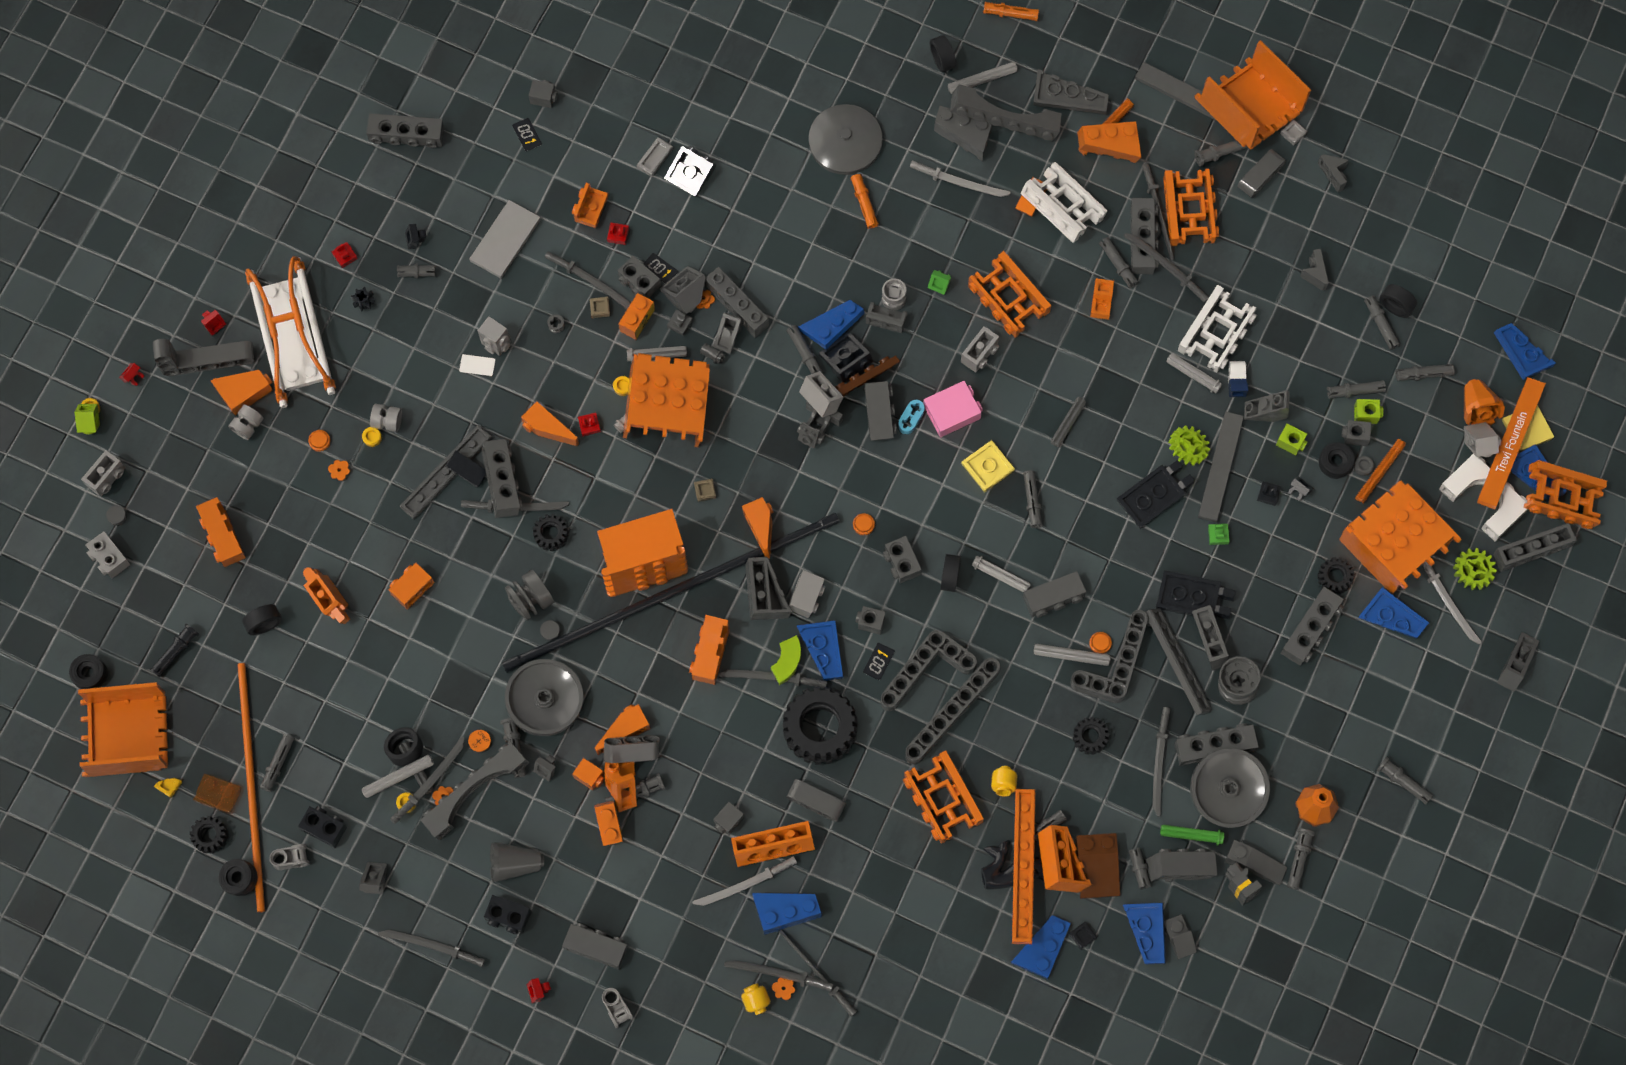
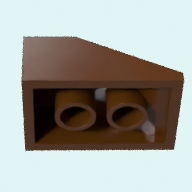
M1116 833L1077 835L1075 839L1076 855L1079 862H1082L1084 865L1082 870L1086 879H1089L1092 884L1080 891V899L1120 896Z

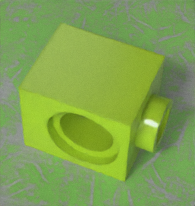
M1356 400L1354 404V421L1377 424L1379 419L1383 417V406H1380V400ZM1365 409L1372 410L1373 414H1367Z
M78 404L74 412L77 433H96L100 426L98 404Z
M1286 424L1276 446L1297 455L1299 450L1303 452L1308 442L1305 440L1307 433ZM1289 438H1295L1298 443H1291Z

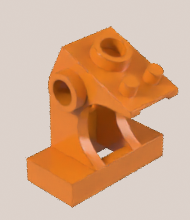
M605 762V786L614 798L618 812L637 806L634 762Z

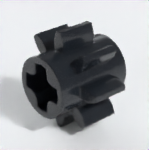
M365 287L360 290L355 289V295H351L354 301V308L359 306L361 312L367 308L370 310L371 303H375L374 298H372L373 292H367Z

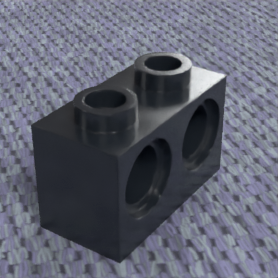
M309 806L298 828L325 844L336 848L347 828L343 824L344 820L335 815L333 817L326 815L327 811L318 806L316 808ZM319 817V822L316 825H310L312 818ZM336 826L335 833L327 834L328 828Z
M492 895L484 918L488 921V925L498 928L499 925L506 927L507 932L517 935L518 932H524L531 909ZM497 908L503 910L500 917L493 916V911ZM514 915L521 916V921L517 924L511 922Z

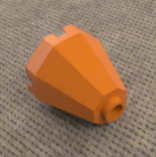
M1473 379L1465 385L1464 419L1466 424L1470 425L1471 423L1473 425L1486 422L1490 426L1495 423L1494 419L1496 417L1499 419L1503 417L1505 410L1503 401L1483 381Z
M1321 784L1305 787L1295 803L1300 819L1314 827L1330 823L1339 808L1335 793Z

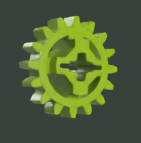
M1185 425L1183 428L1178 427L1172 433L1171 439L1168 442L1172 444L1169 450H1174L1173 456H1178L1179 462L1184 460L1185 465L1190 462L1194 466L1196 463L1200 464L1208 456L1207 453L1210 451V448L1207 447L1209 441L1204 440L1206 435H1200L1201 430L1196 432L1193 426L1188 429Z
M1469 548L1466 553L1461 552L1460 557L1456 558L1455 562L1457 564L1453 566V569L1457 571L1454 577H1460L1458 583L1464 582V588L1470 585L1471 590H1474L1476 586L1479 590H1482L1483 584L1488 587L1489 581L1494 580L1495 577L1492 574H1495L1497 570L1492 567L1495 566L1496 562H1490L1492 556L1486 557L1485 550L1479 553L1478 548L1474 552Z

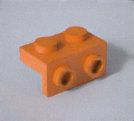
M586 182L584 188L580 189L579 202L574 204L572 210L575 222L596 228L608 199V193L591 188L590 183Z

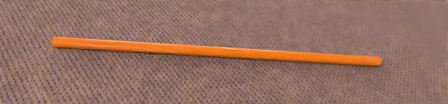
M239 663L237 665L253 866L258 876L255 886L257 912H265L245 663Z

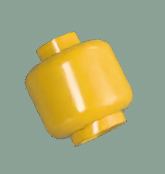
M1001 766L994 770L991 781L992 790L999 796H1010L1017 788V773L1009 766Z
M757 983L743 989L744 992L741 998L747 1012H755V1015L767 1011L766 1007L771 1001L764 986H759Z

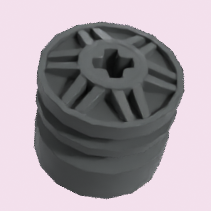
M532 569L521 576L524 583L523 586L516 581L512 582L516 591L509 585L504 587L510 603L526 621L531 619L527 610L530 609L534 615L538 614L535 608L536 604L542 609H546L554 603L549 591Z
M1237 656L1228 659L1222 665L1219 672L1218 690L1225 701L1233 705H1243L1255 698L1260 684L1258 666L1246 657ZM1236 681H1239L1240 684H1242V685H1241V686H1238V684L1236 683Z

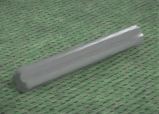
M1010 62L949 83L948 90L952 94L959 84L974 87L1017 72V65L1015 62Z
M1035 644L1034 654L1039 656L1104 666L1110 664V655L1043 644Z
M426 755L363 787L362 793L366 798H369L432 766L434 761L430 755Z

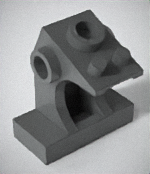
M807 401L806 409L811 411L812 414L807 423L803 421L797 430V433H799L798 440L805 445L815 448L817 444L821 445L826 436L824 433L830 423L837 426L841 425L843 414L837 411L822 418ZM813 422L822 426L820 430L811 427Z

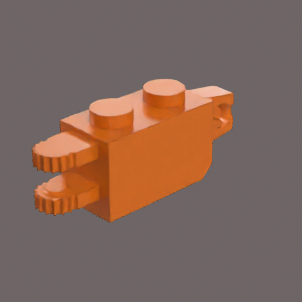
M306 567L303 575L307 583L303 586L321 612L332 619L336 618L341 624H346L350 620L345 611L348 603L329 576L320 573L318 569Z

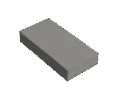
M658 137L639 161L637 168L653 177L672 152L673 146Z

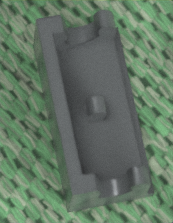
M871 302L866 315V324L902 333L907 318V311L902 313L877 306L874 302Z

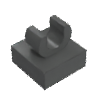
M676 310L668 322L667 328L684 336L693 319Z
M549 755L544 760L539 756L535 761L533 772L549 782L554 777L556 768L554 762L556 758Z

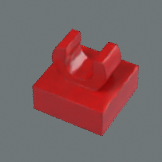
M610 223L607 242L626 245L629 225Z
M348 242L339 245L331 251L341 268L358 259Z
M207 310L202 314L204 319L201 320V323L211 336L226 325L216 310L211 313Z
M130 363L119 378L123 382H130L132 385L137 386L138 383L134 381V377L138 375L140 378H143L144 375L141 372H137L140 369L138 365Z
M596 413L578 417L582 437L601 432Z
M539 978L532 979L526 984L532 1004L540 1002L544 998V994L551 990L549 982L540 984Z

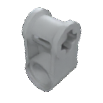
M297 844L287 848L276 849L270 854V862L277 870L308 866L310 862L306 856L307 845ZM278 856L285 857L281 864L275 863V859Z
M608 988L603 992V1003L616 1028L628 1019H634L616 989ZM609 993H615L617 999L613 1003H608L606 996Z

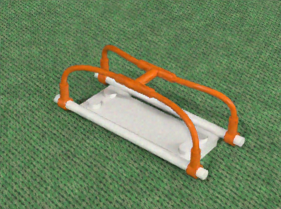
M293 256L290 260L288 280L262 287L254 270L247 268L245 272L247 284L251 288L275 384L276 400L280 404V408L288 406V397L284 390L289 391L324 381V388L328 395L335 394L336 388L335 381L331 377L306 280L305 264L301 257ZM293 268L298 275L297 278H293ZM303 299H304V302H305V306H306V310H307V314H308V318H309V322H310V326H311V330H312V333H313V337H314V341H315V345H316V349H317V353H318V357H319V358H317V354H316V350H315V346H314V342H313L311 330H310V327H309V323H308V319H307V315H306V311H305Z

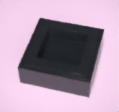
M1083 922L1069 933L1080 950L1097 939V936L1086 922Z

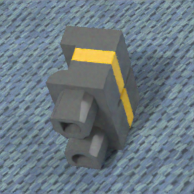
M1236 862L1226 870L1225 876L1230 881L1228 888L1242 906L1259 894L1262 885L1258 880L1252 883L1248 879V868L1242 870Z

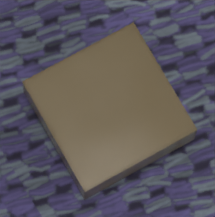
M608 297L590 298L591 318L610 316Z
M713 479L694 482L698 502L716 498Z

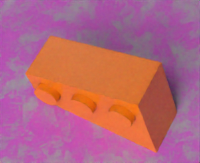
M1136 121L1082 126L1077 132L1079 148L1082 151L1113 156V158L1130 160L1133 163H1136L1141 158Z
M218 497L197 505L196 508L201 517L199 521L202 528L206 529L209 534L206 537L210 546H214L216 550L213 554L217 563L221 562L224 567H227L245 559L246 557L227 512Z
M705 615L704 624L701 626L699 633L700 641L699 644H696L694 655H696L695 662L692 661L689 673H692V680L715 685L730 631L728 620Z
M1050 825L1040 831L1038 839L1045 889L1079 893L1091 886L1090 880L1086 879L1082 870L1084 865L1082 862H1079L1075 853L1077 849L1068 827Z

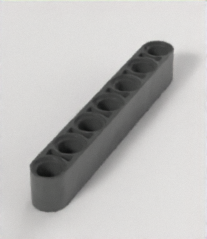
M987 658L907 746L905 758L908 763L913 765L920 763L996 679L1000 671V663L997 659ZM988 665L995 666L996 671L989 672L987 671L986 667ZM975 679H980L983 681L984 684L982 686H976L974 685L973 681ZM963 693H967L971 698L965 701L960 696ZM954 707L958 710V713L951 715L947 710ZM943 722L945 727L938 729L935 727V723ZM924 736H930L932 738V742L924 743L922 741V738ZM911 750H916L919 752L920 755L916 758H912L909 755V752Z

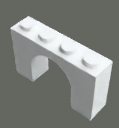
M1472 454L1442 483L1439 490L1454 502L1469 487L1484 485L1490 468L1482 457H1476ZM1506 482L1499 499L1498 511L1481 529L1496 542L1527 512L1528 509L1523 508L1524 504L1527 503L1526 498L1517 494L1514 491V487Z

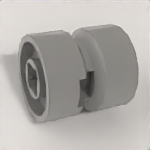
M889 279L882 287V303L888 309L899 310L906 302V286L899 279Z
M375 403L371 411L370 427L377 429L385 427L388 431L398 432L402 421V408L393 406L387 408L386 405Z
M243 405L237 413L239 417H235L228 427L238 436L249 440L255 432L253 428L258 427L264 418L253 408Z

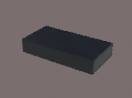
M456 450L445 466L475 487L479 486L486 475L484 468Z

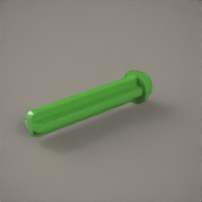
M1162 825L1160 830L1161 836L1212 842L1218 846L1223 844L1224 832H1220V830L1216 832Z

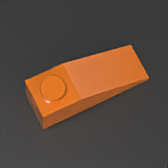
M536 402L521 416L522 426L529 433L532 431L537 436L574 446L579 445L578 437L540 403Z
M763 497L743 505L742 509L764 556L769 559L773 523L771 514L773 509L770 503H766Z
M639 704L626 707L624 712L618 716L595 746L597 755L604 753V740L607 738L637 736L650 729L649 723Z

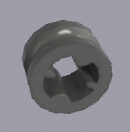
M554 314L547 320L548 328L551 332L560 333L563 331L565 324L562 316ZM555 320H558V323H560L558 327H554L551 324H554Z

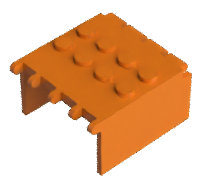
M1261 40L1257 43L1253 58L1248 57L1245 59L1247 66L1243 69L1235 66L1233 70L1236 74L1229 79L1225 75L1221 76L1220 80L1222 83L1220 85L1209 76L1206 79L1202 95L1200 93L1195 95V99L1243 147L1247 146L1249 149H1253L1262 140L1264 141L1274 134L1275 131L1285 126L1288 121H1292L1299 116L1300 112L1304 110L1311 89Z
M634 354L630 368L623 438H627L631 427L643 428V435H647L648 429L661 430L662 437H666L667 431L681 433L682 440H685L686 434L696 435L694 447L698 448L703 440L710 364L693 360L692 366H689L690 360L674 358V363L670 364L671 357L655 355V361H651L652 355Z
M1402 481L1397 482L1390 488V493L1386 492L1375 501L1379 508L1372 504L1361 513L1365 521L1360 516L1353 520L1344 529L1339 539L1392 595L1395 594L1399 586L1403 589L1408 587L1404 580L1411 574L1416 578L1421 576L1417 569L1423 563L1427 562L1430 566H1433L1435 562L1431 556L1438 550L1446 554L1449 552L1447 547L1453 539L1457 543L1461 541L1460 536L1408 483L1405 485Z
M672 509L597 531L607 565L606 568L602 569L601 573L609 597L637 589L643 591L654 584L663 585L668 580L680 577L688 572L685 548L682 547L683 541Z
M157 682L78 690V694L84 699L80 700V705H87L88 716L81 717V722H88V735L81 736V741H88V754L81 756L82 760H89V762H80V767L85 771L82 772V777L159 771L161 768H167L168 751H161V749L168 748L167 732H160V730H167V714L160 713V711H166L165 691Z

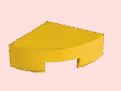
M169 778L157 782L154 787L172 798L182 784V781L176 778Z

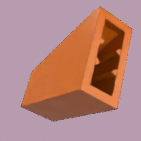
M260 370L211 380L213 386L235 416L243 405L250 406L273 391L270 386L272 383L271 379L266 373L263 375Z

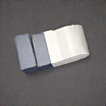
M1229 361V397H1246L1248 393L1245 361Z

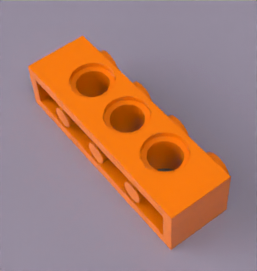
M809 821L731 838L737 867L815 850Z

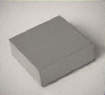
M1293 119L1280 134L1294 146L1306 135L1307 131Z

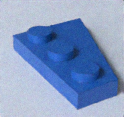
M849 300L798 326L800 332L827 350L864 314V309Z
M1512 323L1494 332L1523 380L1556 364L1552 359L1549 360L1539 347L1536 348L1528 341L1529 338Z
M1536 444L1517 454L1511 469L1514 475L1535 492L1537 480L1529 478L1531 472H1528L1529 464L1538 460L1547 462ZM1547 478L1546 486L1551 488V483L1554 479ZM1559 489L1558 498L1566 494V489ZM1544 494V499L1549 502L1550 495Z
M1383 587L1358 617V619L1416 639L1429 624L1428 621Z
M835 621L797 625V629L823 680L843 678Z
M1163 903L1123 905L1144 963L1146 965L1166 964Z
M1052 915L1034 935L1032 945L1026 944L1011 961V964L1048 979L1071 923Z

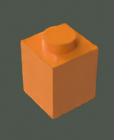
M584 758L572 773L574 779L591 790H594L596 787L599 788L605 779L603 777V770Z

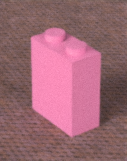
M965 381L925 398L923 401L924 408L940 438L981 419V412L983 411L979 401L976 402L974 400V392L970 385H966Z

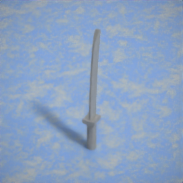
M913 160L910 164L911 168L933 176L935 181L938 178L955 185L998 197L1009 196L1011 193L1010 191L993 188L944 173L938 167L935 170Z
M1427 562L1423 563L1422 565L1429 577L1428 583L1432 582L1441 599L1468 638L1477 644H1481V640L1464 619L1439 580L1441 577L1439 573L1436 574L1432 566Z
M793 856L771 869L765 868L764 872L750 879L694 900L692 903L705 906L729 897L762 881L774 879L773 876L780 873L797 862Z

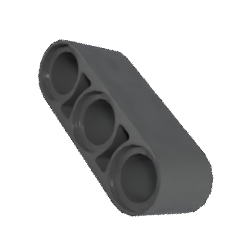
M1270 149L1241 179L1237 187L1250 198H1253L1284 166L1286 160L1276 151Z
M654 735L607 738L604 740L603 760L607 763L656 760L659 758L660 738Z
M798 779L794 780L786 796L790 801L834 822L838 821L846 805L842 800Z

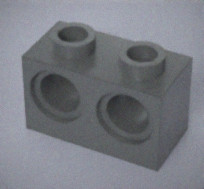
M634 256L618 270V280L625 287L628 285L635 296L639 293L649 298L661 286L660 278ZM630 271H633V272L636 273V274L633 275V276H628V275H627V273L630 272ZM643 283L649 284L646 288L640 287Z
M906 536L885 544L883 555L886 562H890L893 567L890 570L894 579L898 578L901 584L921 575V567ZM900 549L903 553L901 555H894L892 551ZM902 566H908L910 568V571L902 572L900 568Z

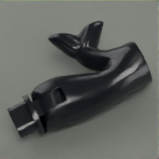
M1010 840L1002 842L999 847L988 846L984 848V851L994 858L992 863L981 868L983 886L987 890L1013 886L1014 863L1004 871H1001L1006 861ZM1038 857L1034 859V880L1038 877H1043L1042 861Z

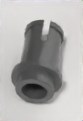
M707 343L700 350V354L710 358L715 364H721L725 358L722 350L718 351Z

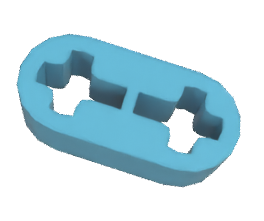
M912 400L907 405L898 422V429L901 433L910 434L914 431L924 414L923 402ZM916 406H919L920 411H916L915 414L912 415V407L915 408ZM908 419H911V427L907 426L904 428L903 423H907Z

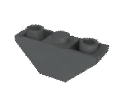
M1286 390L1246 401L1244 420L1276 422L1287 419L1290 391Z

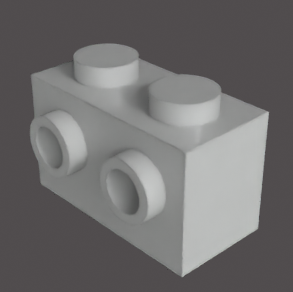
M488 316L477 330L481 344L485 346L484 348L489 353H496L500 356L502 352H506L509 349L511 341L507 328Z
M983 326L961 354V363L975 373L979 368L983 369L988 362L987 358L990 354L994 355L999 348V336Z
M820 371L806 376L799 391L822 418L836 413L843 399L840 392Z
M1486 422L1464 426L1465 444L1476 457H1490L1493 454L1499 453V446H1501L1500 436Z
M105 450L81 480L86 487L101 497L111 489L112 483L123 475L125 467L119 459Z
M104 531L86 544V547L89 549L86 553L93 562L97 560L100 563L98 568L104 576L108 574L112 579L130 566L129 562Z
M804 570L802 571L788 605L792 612L809 618L811 613L815 614L819 605L816 602L817 597L822 596L825 586L822 585L824 578Z

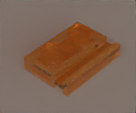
M204 774L193 800L194 802L231 814L241 787Z

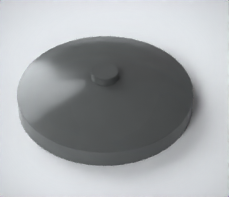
M842 104L824 110L815 118L809 131V148L813 158L821 167L836 174L850 175L867 169L875 162L882 147V131L879 123L871 113L855 105Z
M538 659L524 664L513 673L506 686L505 705L510 718L520 729L532 735L551 736L565 731L576 721L583 706V689L579 678L568 666L555 660Z
M1225 748L1211 752L1198 763L1192 774L1190 792L1194 806L1207 821L1218 826L1235 828L1249 824L1262 813L1268 802L1270 783L1264 766L1256 757L1240 749Z

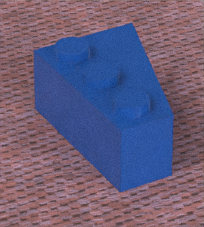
M752 893L764 935L821 917V911L815 894Z

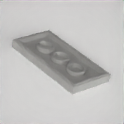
M508 200L470 257V262L502 279L541 218Z

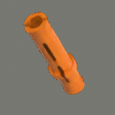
M985 2L983 13L999 15V17L1009 16L1037 21L1039 9L1005 5V3Z
M855 174L850 178L855 190L854 195L859 201L867 228H875L879 223L869 199V190L864 184L862 174Z

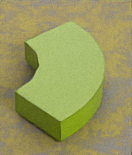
M797 635L779 643L781 656L777 663L771 666V671L779 686L794 675L799 665L801 647Z

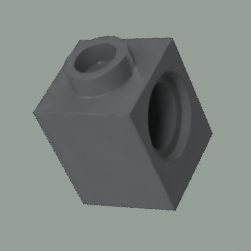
M1348 420L1346 426L1342 427L1341 437L1345 438L1344 444L1367 447L1370 442L1371 422ZM1351 431H1358L1360 436L1353 435Z
M863 606L862 612L858 611L855 622L858 623V629L881 635L886 612ZM871 616L875 619V621L873 623H867L865 621V618Z
M728 802L713 819L714 828L721 834L726 833L730 835L742 822L744 814Z

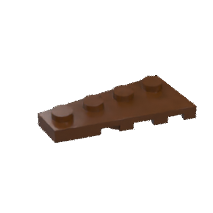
M896 355L892 358L887 356L879 361L880 365L876 367L874 364L869 366L861 376L857 373L849 378V383L845 384L843 381L836 385L835 388L844 397L856 387L859 388L870 381L871 378L874 379L894 367L900 361Z

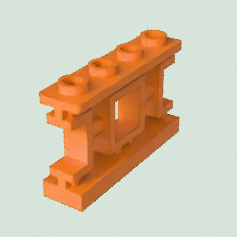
M1166 170L1163 176L1170 245L1185 244L1186 235H1203V243L1208 241L1211 244L1215 243L1216 237H1219V227L1215 226L1217 209H1213L1215 192H1212L1211 186L1214 185L1213 175H1210V170H1198L1197 179L1180 180L1179 171L1173 173L1172 170ZM1202 179H1204L1206 200L1204 199V192L1194 193L1193 187L1202 186ZM1173 181H1175L1176 188L1186 187V193L1178 194L1177 201H1175ZM1199 200L1200 213H1183L1182 201ZM1206 213L1208 215L1209 234L1207 227H1197V221H1205ZM1177 215L1179 222H1189L1190 228H1181L1180 236L1178 233Z
M1003 251L998 255L997 259L992 260V266L995 270L984 278L977 271L974 276L971 275L969 277L968 287L974 294L977 293L979 295L980 301L985 307L991 309L993 317L1004 324L1005 331L1016 338L1025 329L1021 322L1032 313L1038 319L1042 318L1043 315L1045 317L1051 311V304L1006 252ZM1004 269L1010 277L1001 282L997 276ZM991 281L995 288L990 291L989 295L983 287ZM1010 286L1019 297L1009 305H1006L997 294ZM1028 297L1033 305L1025 310L1021 303ZM1015 309L1020 315L1012 321L1007 314Z
M1540 460L1529 464L1528 472H1531L1529 478L1537 480L1536 494L1526 496L1527 503L1524 504L1523 508L1529 509L1531 513L1546 514L1551 519L1559 518L1564 520L1565 523L1579 524L1585 529H1593V527L1600 525L1601 520L1598 518H1600L1601 514L1592 512L1594 498L1598 499L1604 494L1602 490L1607 486L1606 480ZM1547 478L1554 479L1551 483V488L1546 486ZM1560 488L1572 491L1570 505L1558 501ZM1581 488L1588 490L1586 491L1585 498L1580 497ZM1544 494L1550 495L1549 504L1541 502L1544 500ZM1579 504L1584 506L1583 515L1575 513L1578 511Z
M946 750L940 753L939 756L932 758L935 768L919 776L914 767L910 771L904 772L905 778L903 779L906 788H911L914 794L912 798L916 806H921L923 810L921 814L924 821L932 826L933 830H931L934 839L936 841L939 840L941 844L952 838L949 828L965 821L968 828L971 829L973 826L983 823L984 820ZM939 763L944 767L953 784L952 786L948 779L940 783L937 782L934 775L942 771ZM912 777L915 778L917 784L925 779L928 780L931 788L923 791L925 800ZM946 787L954 802L938 810L930 794ZM958 797L961 798L972 818L971 820L967 813L958 818L955 815L953 809L961 805ZM931 811H933L936 818L946 813L950 822L942 825L945 834L940 830Z

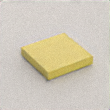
M1538 405L1518 453L1535 444L1537 446L1554 438ZM1512 414L1502 419L1506 429Z
M992 440L961 462L984 493L1015 471V468Z

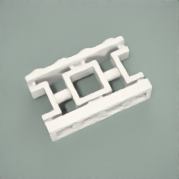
M1056 162L1046 169L1044 176L1047 178L1046 181L1040 183L1035 178L1030 179L1025 183L1021 194L1072 243L1085 233L1087 229L1083 224L1085 221L1090 219L1095 224H1098L1107 213L1104 206L1094 199L1088 191L1078 184ZM1056 182L1060 186V188L1057 189L1053 185V183ZM1047 189L1052 194L1048 196L1044 190ZM1062 194L1073 203L1068 209L1057 199ZM1081 206L1087 211L1085 214L1079 210ZM1073 213L1078 219L1073 220L1070 215Z
M1219 285L1212 292L1178 348V352L1183 355L1187 353L1191 357L1195 350L1211 358L1207 367L1213 368L1216 373L1220 368L1224 369L1228 362L1227 356L1229 353L1233 354L1238 346L1236 344L1239 338L1243 339L1247 332L1246 326L1248 323L1252 324L1257 316L1254 314L1256 310L1254 306L1250 307L1246 303L1243 309L1240 310L1226 302L1230 293H1225L1223 291L1224 288ZM1221 298L1219 307L1226 310L1225 314L1222 316L1214 311L1212 316L1209 317L1211 311ZM1245 313H1247L1241 326L1235 332L1237 324L1231 321L1230 318L1232 315H1235L1242 319ZM1214 320L1229 328L1223 340L1208 332ZM1202 328L1200 336L1208 341L1205 345L1195 341L1193 346L1190 347L1192 341ZM1226 343H1228L1229 345L1218 362H1216L1218 353L1212 351L1211 348L1215 344L1223 349Z

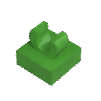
M934 270L927 288L945 295L951 280L950 275L943 274L940 270Z
M1228 524L1208 525L1209 545L1229 544Z

